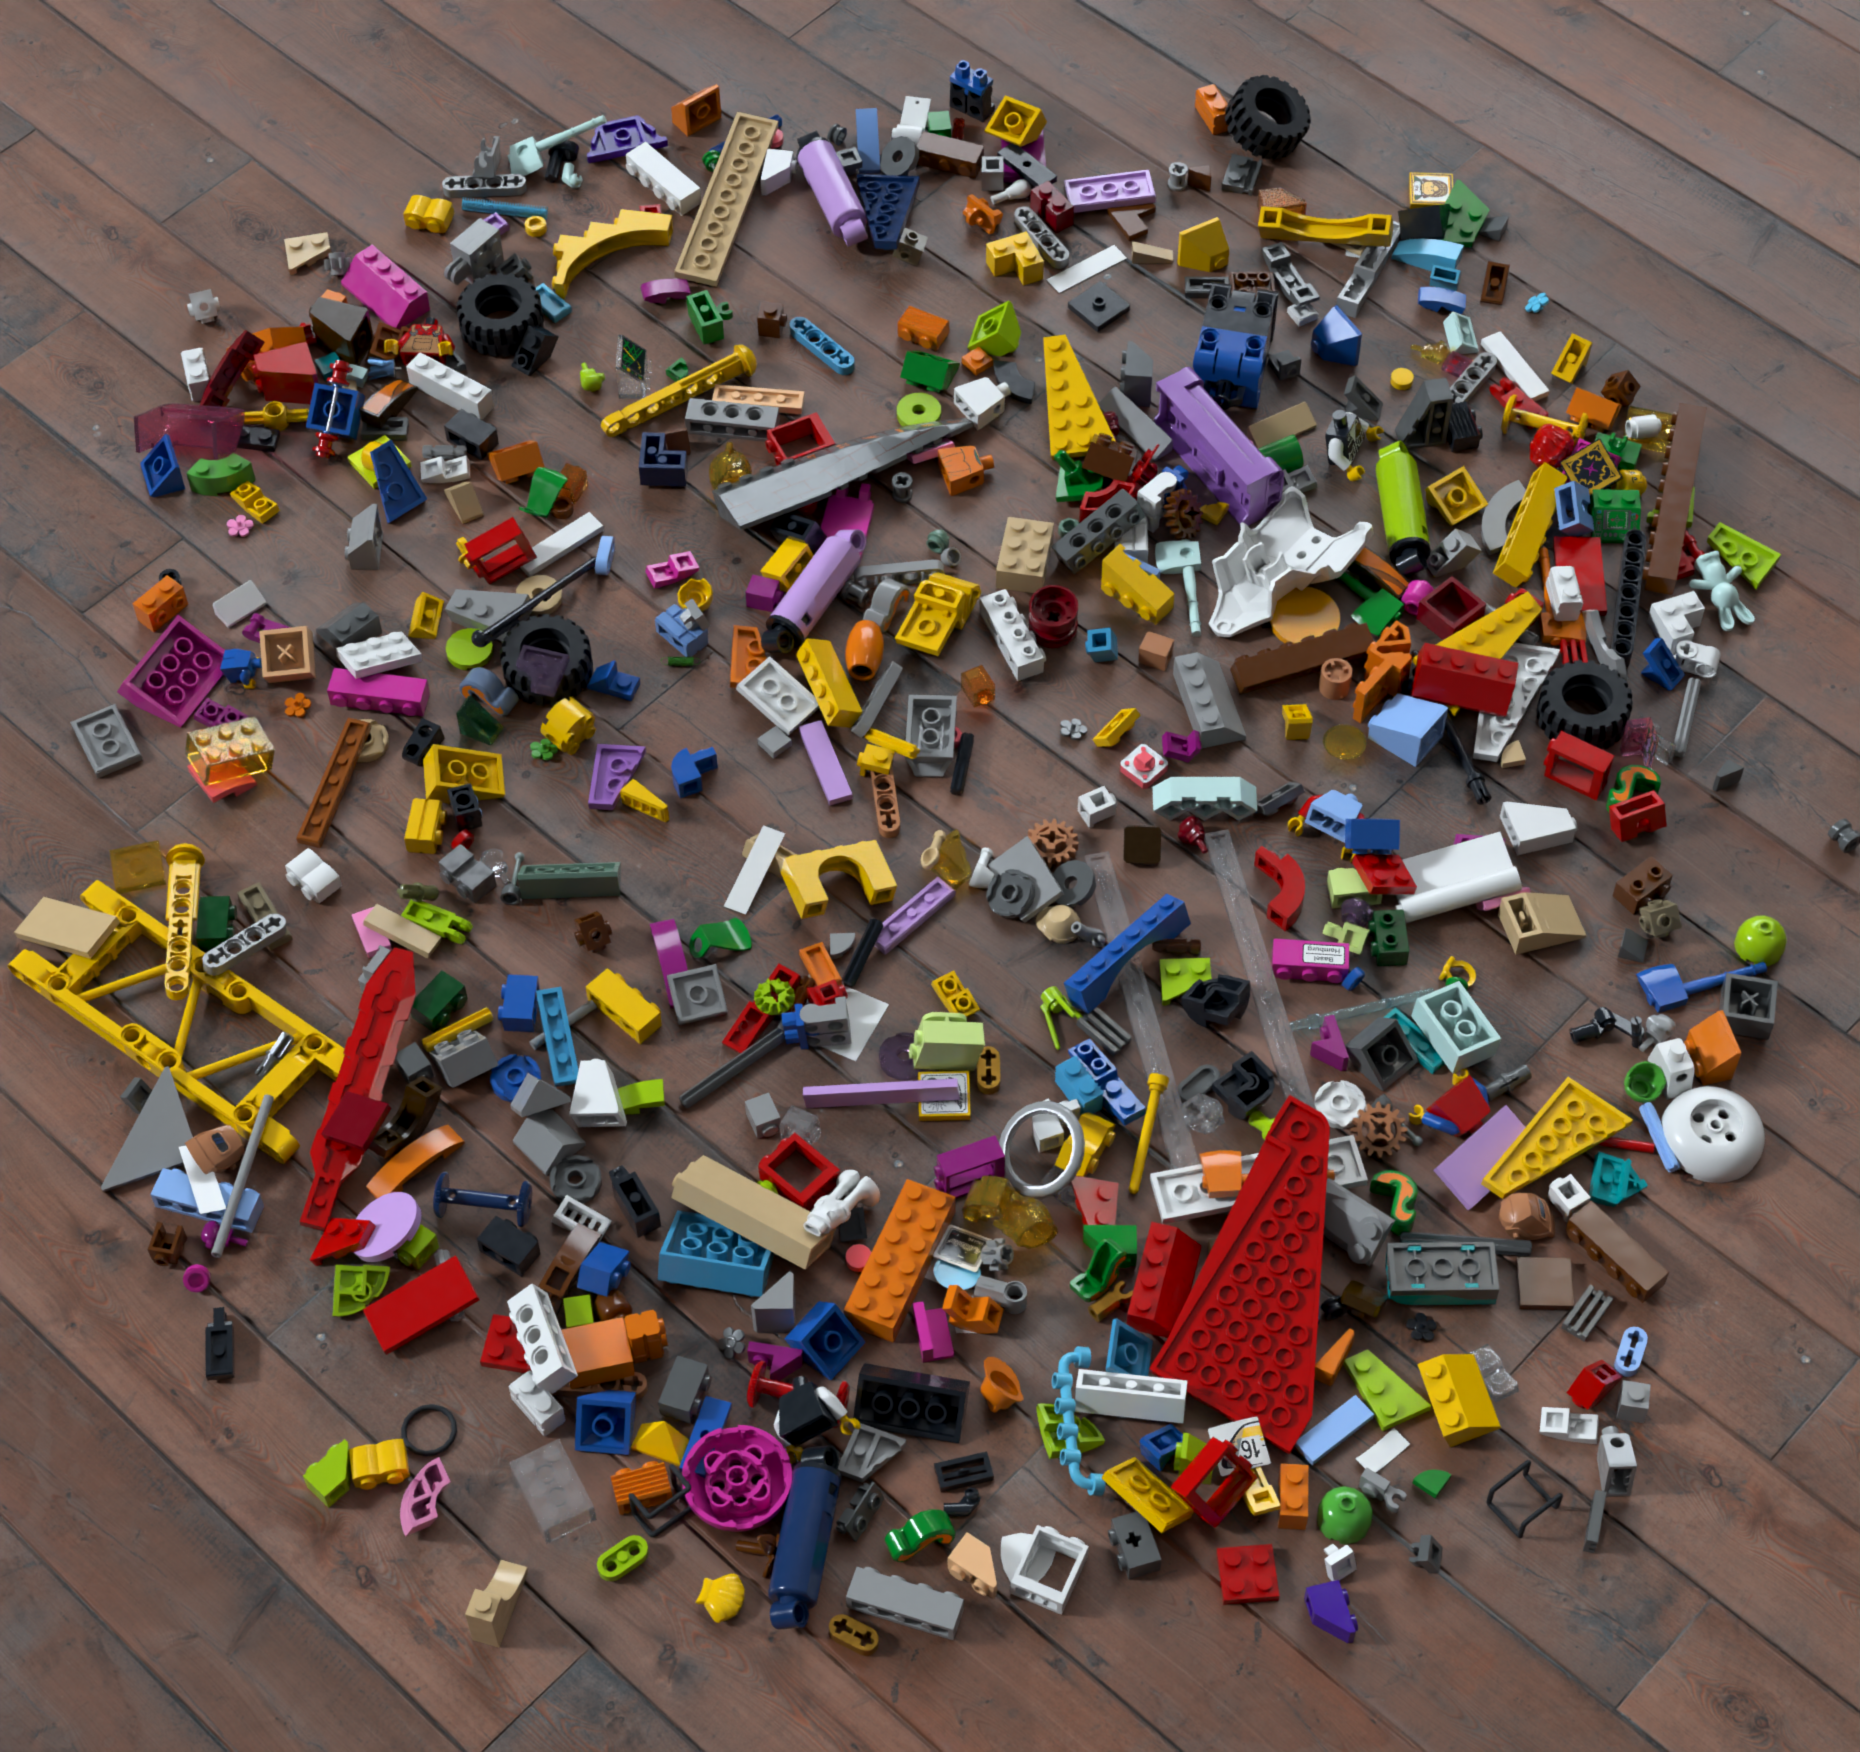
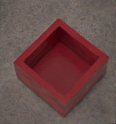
M1451 576L1419 601L1416 619L1444 640L1484 617L1486 603Z

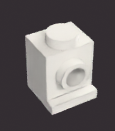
M1105 786L1078 797V812L1089 829L1094 827L1095 823L1115 815L1117 800L1112 793L1109 794Z
M1571 1174L1563 1179L1560 1177L1554 1180L1549 1186L1550 1189L1547 1196L1561 1212L1565 1222H1568L1569 1218L1588 1204L1591 1198Z

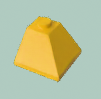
M1218 217L1179 232L1177 259L1179 266L1212 272L1228 265L1230 249Z

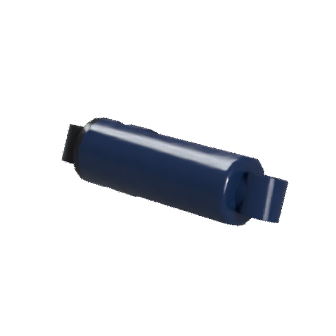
M832 1445L805 1448L801 1455V1463H797L793 1467L791 1488L787 1497L768 1590V1597L774 1602L770 1608V1621L772 1626L778 1630L805 1627L809 1619L808 1609L815 1607L818 1602L842 1474L837 1470L839 1454Z

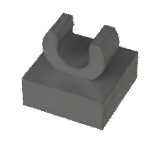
M855 147L836 152L847 176L855 175L856 169L863 168L862 160Z
M134 1077L120 1096V1099L135 1113L140 1114L152 1089L141 1078Z
M1421 1535L1420 1543L1415 1542L1411 1544V1548L1418 1552V1556L1409 1557V1561L1416 1567L1423 1566L1428 1573H1439L1443 1547L1432 1535Z

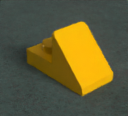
M1572 333L1551 374L1573 384L1582 365L1585 367L1587 365L1593 343Z
M1282 705L1286 740L1309 739L1313 718L1307 705Z

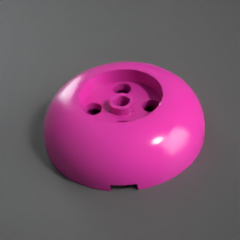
M738 1425V1427L723 1430L719 1428L703 1436L689 1451L682 1469V1475L691 1485V1490L685 1495V1498L693 1512L710 1526L730 1532L752 1530L772 1520L784 1507L792 1483L790 1459L782 1444L766 1431L747 1425ZM704 1456L706 1478L695 1473L698 1463ZM741 1464V1466L736 1465L732 1466L731 1468L729 1467L730 1465ZM760 1476L763 1479L758 1480L757 1485H754L751 1482L752 1478ZM721 1482L725 1487L721 1491L719 1487H713V1485ZM738 1497L746 1499L744 1503L735 1502Z

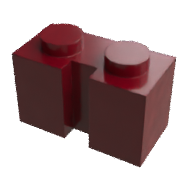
M1049 181L1031 189L1030 208L1040 218L1045 216L1046 224L1056 234L1073 225L1074 206Z

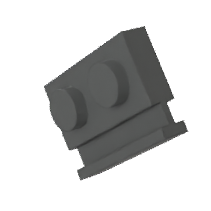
M1232 154L1221 190L1239 194L1245 192L1252 196L1263 160L1258 162L1253 161V158Z

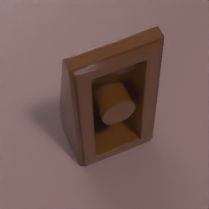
M1488 261L1480 302L1496 305L1503 304L1510 268L1509 264Z

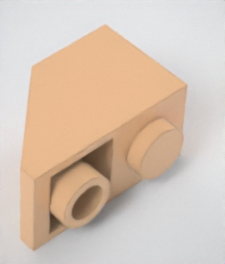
M967 1532L948 1557L949 1572L960 1581L964 1579L972 1584L973 1589L980 1595L986 1596L987 1594L994 1599L997 1595V1582L990 1547Z

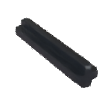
M964 732L961 734L950 786V792L953 795L960 796L964 791L974 743V735L972 733Z
M876 918L870 919L842 977L845 985L855 986L883 928L882 921Z

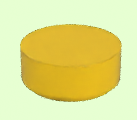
M540 216L529 217L525 221L526 233L532 237L544 235L547 231L546 220Z
M1406 368L1395 369L1391 374V385L1398 390L1409 389L1413 384L1414 375Z

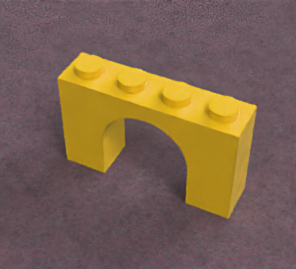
M876 840L861 841L857 844L846 846L840 845L831 849L815 850L801 855L794 854L784 858L781 875L801 919L825 914L829 899L819 876L829 871H842L856 878L861 884L870 905L893 901L897 884Z

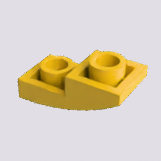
M249 481L239 485L238 488L230 493L231 497L247 513L262 524L280 511L277 503L265 497L262 490Z
M954 970L932 981L933 989L950 1013H961L968 1017L980 1011L969 989L964 988Z

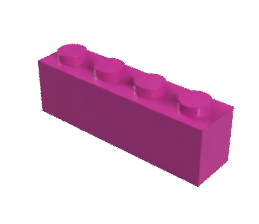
M334 668L327 689L330 705L353 707L361 710H376L384 713H400L408 716H424L430 695L427 679L380 673L355 679L348 669Z

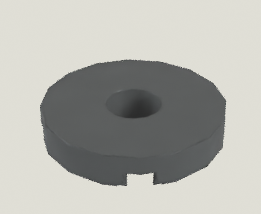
M900 136L892 139L884 147L880 156L882 171L886 175H909L908 172L911 169L914 170L919 160L918 146L908 137ZM903 154L902 159L897 162L899 155Z
M1079 860L1067 861L1060 865L1053 873V876L1064 892V895L1055 901L1059 905H1065L1070 908H1074L1073 906L1077 905L1081 906L1092 897L1096 889L1094 870L1085 862ZM1073 880H1077L1076 886L1073 889H1068L1069 884Z
M1006 870L1005 873L998 874L992 879L986 894L987 901L992 911L1002 918L1013 919L1028 911L1034 902V883L1028 875L1020 870ZM1015 888V895L1011 899H1006L1007 891Z
M580 1155L568 1156L562 1159V1162L552 1168L549 1177L551 1191L561 1202L568 1195L584 1204L592 1200L599 1193L602 1185L599 1167L590 1158ZM576 1175L583 1178L578 1184L569 1182V1179Z

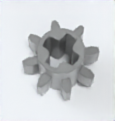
M345 252L328 253L329 259H324L325 270H330L331 276L345 275L351 264V258H345Z
M1004 1238L987 1240V1245L981 1251L983 1264L990 1265V1271L1008 1269V1264L1012 1262L1014 1257L1012 1246L1005 1245Z

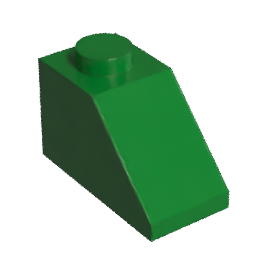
M1084 1225L1083 1242L1091 1250L1094 1251L1103 1239L1111 1238L1127 1252L1126 1261L1119 1268L1136 1266L1137 1225Z

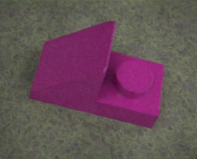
M1325 1016L1323 1027H1320L1321 1040L1312 1042L1310 1055L1340 1071H1346L1349 1056L1335 1016Z
M749 1341L747 1350L749 1363H753L756 1366L758 1362L765 1361L766 1367L771 1366V1380L781 1381L803 1366L802 1349Z

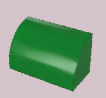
M1294 434L1258 448L1265 458L1271 457L1287 473L1303 467L1302 450Z

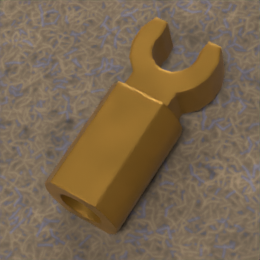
M1124 1281L1118 1282L1113 1292L1106 1293L1088 1307L1089 1314L1096 1322H1100L1119 1308L1120 1303L1125 1304L1131 1301L1132 1290L1127 1294L1120 1293L1125 1288Z

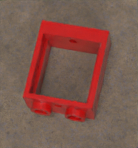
M817 412L767 430L768 440L765 441L768 452L770 454L773 453L775 456L774 459L777 466L781 465L783 460L789 459L784 454L780 445L812 434L819 447L789 457L797 459L836 443Z
M514 517L464 544L468 551L465 557L469 564L474 568L480 579L484 577L488 584L497 581L537 558L529 540ZM513 540L517 542L514 546L485 562L481 560L484 556Z
M1561 731L1556 739L1552 738L1548 744L1547 751L1549 753L1543 763L1546 766L1544 776L1597 801L1608 783L1614 755ZM1559 756H1561L1586 769L1593 771L1594 774L1592 775L1558 758Z
M795 1132L789 1138H784L778 1144L777 1149L772 1154L765 1155L758 1165L759 1178L762 1181L768 1180L772 1182L780 1196L808 1211L814 1207L818 1199L827 1195L836 1187V1180L840 1175L839 1168ZM795 1150L822 1171L801 1193L774 1171Z
M1212 1437L1172 1484L1171 1489L1202 1520L1216 1528L1258 1477L1250 1470L1253 1465L1240 1455L1238 1457L1235 1454L1238 1449L1226 1439L1221 1442ZM1224 1457L1234 1470L1209 1500L1205 1502L1195 1491Z

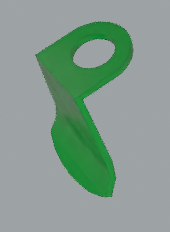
M537 467L532 478L527 507L519 506V510L547 518L568 479L557 471Z
M733 918L725 922L699 925L690 938L689 949L693 957L702 958L710 947L734 951L750 950L752 948V940L742 921ZM697 938H700L702 941V948L699 952L695 949Z

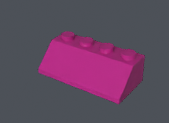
M373 244L354 256L341 280V285L384 323L399 330L402 326L408 325L430 310L427 291Z

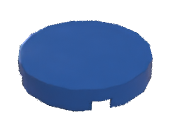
M508 1055L497 1062L498 1066L492 1068L490 1083L494 1093L499 1098L512 1102L527 1073L541 1079V1070L537 1062L529 1056Z

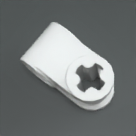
M1684 640L1677 644L1676 654L1673 656L1682 671L1704 678H1712L1717 673L1721 653L1715 647Z

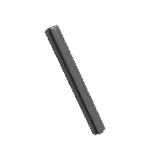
M779 1028L767 1034L680 1095L681 1104L685 1108H690L784 1042L785 1034Z
M1403 1231L1400 1234V1243L1494 1242L1496 1254L1530 1256L1532 1252V1243L1529 1240Z

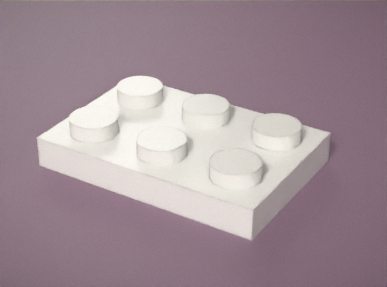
M402 631L392 632L389 635L377 638H369L358 643H349L336 648V656L355 679L422 662L420 651Z
M770 656L736 687L739 693L788 736L820 708L815 696Z

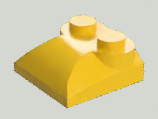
M1464 466L1425 489L1426 500L1429 505L1437 508L1451 527L1488 505Z

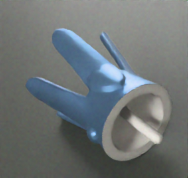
M369 357L367 360L369 364L378 365L370 367L368 376L371 378L369 380L384 376L395 377V369H401V367H395L394 359L382 360Z

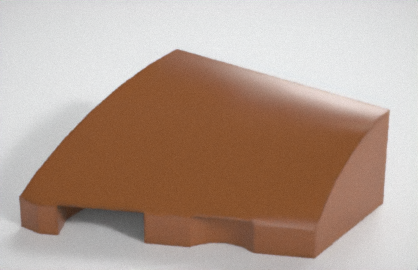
M379 321L365 361L367 362L369 357L382 360L396 359L400 352L397 355L393 354V352L385 353L384 341L388 339L398 341L409 331V328L402 326L401 330Z

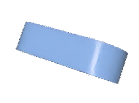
M612 536L601 537L595 563V573L598 575H609L615 549V538Z
M1629 1327L1623 1334L1614 1367L1624 1377L1635 1375L1639 1369L1648 1339L1643 1329ZM1633 1336L1638 1338L1635 1348L1630 1347ZM1627 1355L1632 1357L1629 1367L1624 1366Z

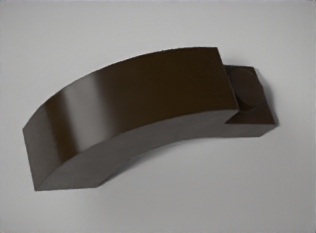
M424 1076L407 1084L397 1113L386 1126L378 1130L368 1149L385 1159L391 1154H398L409 1144L417 1140L427 1127L437 1108L442 1087Z

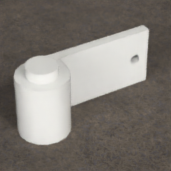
M905 97L901 122L897 125V128H893L892 139L900 136L908 137L917 145L926 128L931 99Z

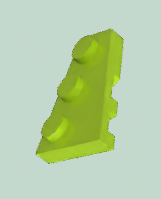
M1719 522L1707 539V543L1715 551H1719V555L1733 568L1735 566L1742 568L1740 575L1755 589L1760 586L1780 560V553Z
M1368 1349L1344 1360V1367L1368 1408L1374 1414V1418L1382 1431L1430 1411L1431 1405Z

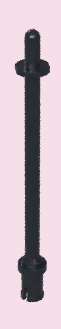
M1418 650L1411 651L1412 660L1418 655ZM1416 666L1412 669L1413 676H1415ZM1447 712L1445 730L1468 776L1465 783L1472 790L1477 804H1484L1482 798L1488 803L1492 796L1489 794L1484 783V775L1476 772Z

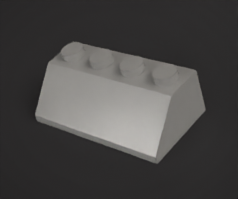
M1198 652L1174 657L1173 675L1192 728L1199 731V738L1202 744L1201 749L1245 740L1246 734L1219 662Z

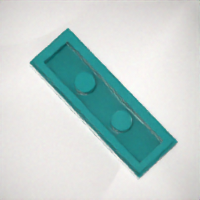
M1396 1007L1383 1017L1397 1019L1419 1063L1432 1075L1445 1064L1422 1030Z

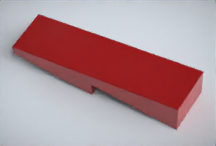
M778 963L768 978L769 980H777L779 978L783 982L788 981L794 992L800 986L799 982L801 980L798 973ZM772 990L770 996L778 1002V994ZM749 1001L722 1041V1044L739 1054L756 1042L776 1015H769L760 1011L755 1001Z

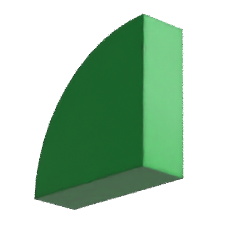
M682 357L666 369V375L675 382L687 377L688 367Z
M1427 1470L1418 1474L1413 1479L1412 1484L1436 1499L1450 1480L1451 1474L1442 1470Z

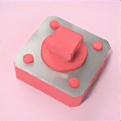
M1146 744L1139 745L1120 763V772L1142 789L1149 788L1168 769V761Z

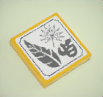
M969 1071L918 1072V1081L956 1078L960 1091V1100L919 1102V1121L971 1120Z

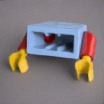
M1331 790L1322 795L1311 796L1298 812V818L1294 817L1288 821V830L1291 831L1294 826H1298L1295 835L1300 836L1303 833V822L1305 820V823L1345 843L1346 818L1365 819L1364 815L1360 813L1363 805L1358 802L1355 795L1351 793L1344 795L1336 790ZM1344 846L1341 859H1343L1345 853L1352 854V849L1345 848ZM1352 854L1350 863H1352L1356 854Z

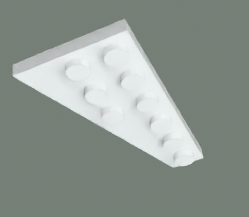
M1515 643L1503 656V660L1519 663L1516 685L1506 717L1479 712L1473 753L1474 759L1498 761L1542 686L1543 681L1559 657L1561 649Z

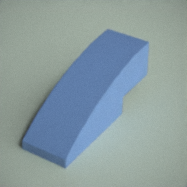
M877 108L856 109L857 149L863 168L859 169V173H880Z

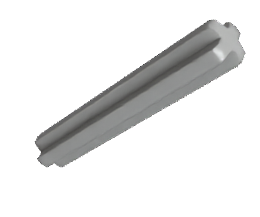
M1690 678L1688 680L1672 749L1673 756L1680 758L1685 756L1701 686L1699 679Z

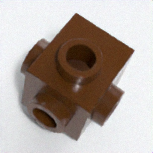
M1625 370L1611 374L1606 380L1601 394L1604 398L1626 407L1634 401V397L1641 386L1631 372Z
M596 911L574 920L577 932L574 935L579 947L583 946L587 951L595 953L606 948L605 945L611 943L609 935H612L610 924L608 921L603 920L599 912Z

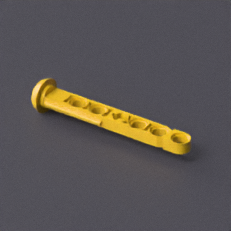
M735 345L733 354L626 406L621 411L618 410L602 420L601 428L608 437L617 436L627 431V428H633L715 387V384L720 385L742 373L751 377L757 367L754 353L745 345Z
M188 843L175 845L166 856V862L169 865L166 921H169L165 990L167 997L176 1001L184 999L189 993L193 922L198 917L200 870L205 863V857L201 849ZM180 888L190 889L186 894L177 893V890ZM179 907H187L189 909L185 913L175 911ZM180 927H183V936H178V930ZM177 945H183L186 947V949L181 952H176L173 950V948ZM175 965L185 966L181 971H173L171 969ZM175 984L183 986V989L180 991H172L170 988Z

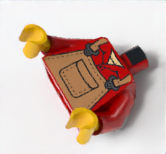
M433 317L426 318L424 325L413 324L409 331L398 341L394 339L384 341L385 353L393 352V354L397 355L400 352L404 366H407L419 353L446 366V355H453L455 351V345L450 336L444 333L443 327L438 325V320Z

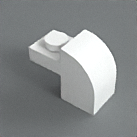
M1077 1099L1060 1102V1104L1070 1109L1079 1120L1080 1105ZM1038 1114L1032 1116V1137L1039 1153L1062 1146L1064 1143V1131L1061 1126L1066 1124L1055 1115Z

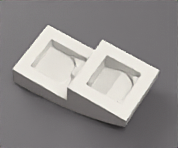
M440 456L420 462L421 480L423 483H448L471 478L470 460L467 456L446 462Z
M1542 1407L1540 1434L1565 1441L1597 1444L1598 1415L1570 1413L1569 1408Z

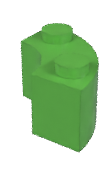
M235 453L220 460L200 458L186 473L191 491L206 496H218L217 493L232 492L246 481L253 483L256 480L251 462Z

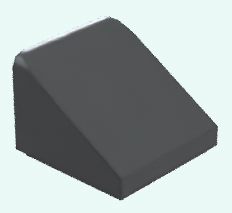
M1509 216L1487 218L1479 235L1500 241L1508 226Z
M1729 759L1728 761L1726 760L1715 777L1713 790L1718 791L1738 783L1741 780L1744 767Z
M1625 928L1618 957L1643 963L1648 940L1631 929Z

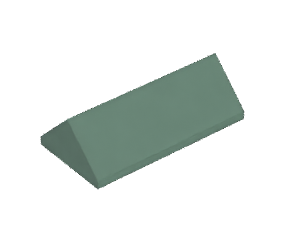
M621 862L522 865L518 873L521 899L620 896Z

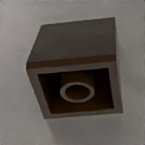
M318 297L315 304L309 310V317L313 325L312 331L315 334L317 343L328 352H335L340 361L360 366L374 336L368 309Z

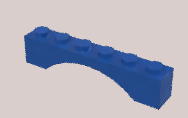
M1165 894L1066 980L1064 986L1070 1004L1089 1014L1106 999L1118 973L1137 952L1155 941L1174 939L1191 924L1185 902Z

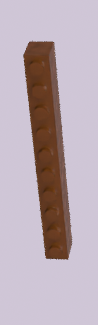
M1679 403L1678 411H1673L1670 425L1675 426L1670 428L1667 441L1672 443L1666 446L1664 458L1668 459V462L1663 463L1661 472L1665 479H1660L1658 492L1662 493V497L1657 496L1655 510H1659V513H1654L1651 526L1655 527L1656 530L1650 533L1648 544L1653 546L1652 549H1647L1645 562L1649 563V567L1644 566L1642 580H1646L1645 590L1669 595H1673L1707 407Z

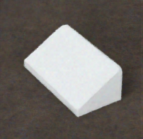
M249 580L214 602L213 608L215 615L230 628L265 606L267 602L255 584Z

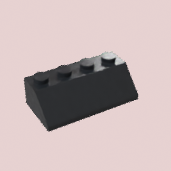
M864 1363L858 1377L853 1418L864 1425L879 1430L959 1443L967 1409L970 1381Z

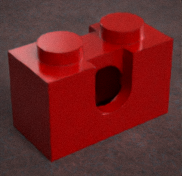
M1654 790L1609 806L1611 830L1621 842L1631 840L1637 837V833L1643 831L1654 832L1667 827L1665 803ZM1634 808H1639L1638 810L1630 812Z

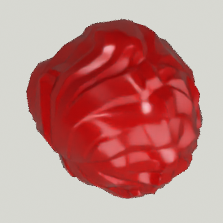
M1544 424L1537 430L1534 439L1530 442V460L1538 468L1544 462L1553 468L1560 467V462L1572 454L1573 436L1568 430H1564L1561 427L1553 424Z

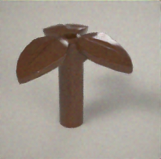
M780 1533L777 1534L776 1538L770 1534L757 1536L758 1543L738 1540L736 1543V1551L764 1555L768 1558L762 1575L763 1578L772 1574Z

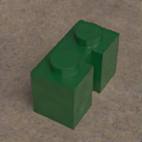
M230 896L200 897L196 941L201 951L208 952L235 936V928L232 925L233 920H237V907L232 905Z
M441 970L415 997L410 1012L411 1017L435 1033L440 1027H444L449 1022L452 1011L455 1012L465 1005L468 999L465 985Z

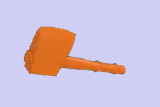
M1545 547L1540 548L1539 562L1541 565L1546 612L1541 613L1539 618L1542 643L1558 646L1561 639H1566V642H1570V639H1575L1576 642H1579L1581 639L1585 640L1586 643V627L1581 612L1575 621H1557L1554 619L1546 588V581L1551 569L1548 549Z
M1219 1150L1199 1154L1203 1171L1202 1186L1203 1189H1207L1209 1198L1237 1197L1248 1174H1242L1241 1151ZM1327 1170V1179L1335 1180L1334 1170Z

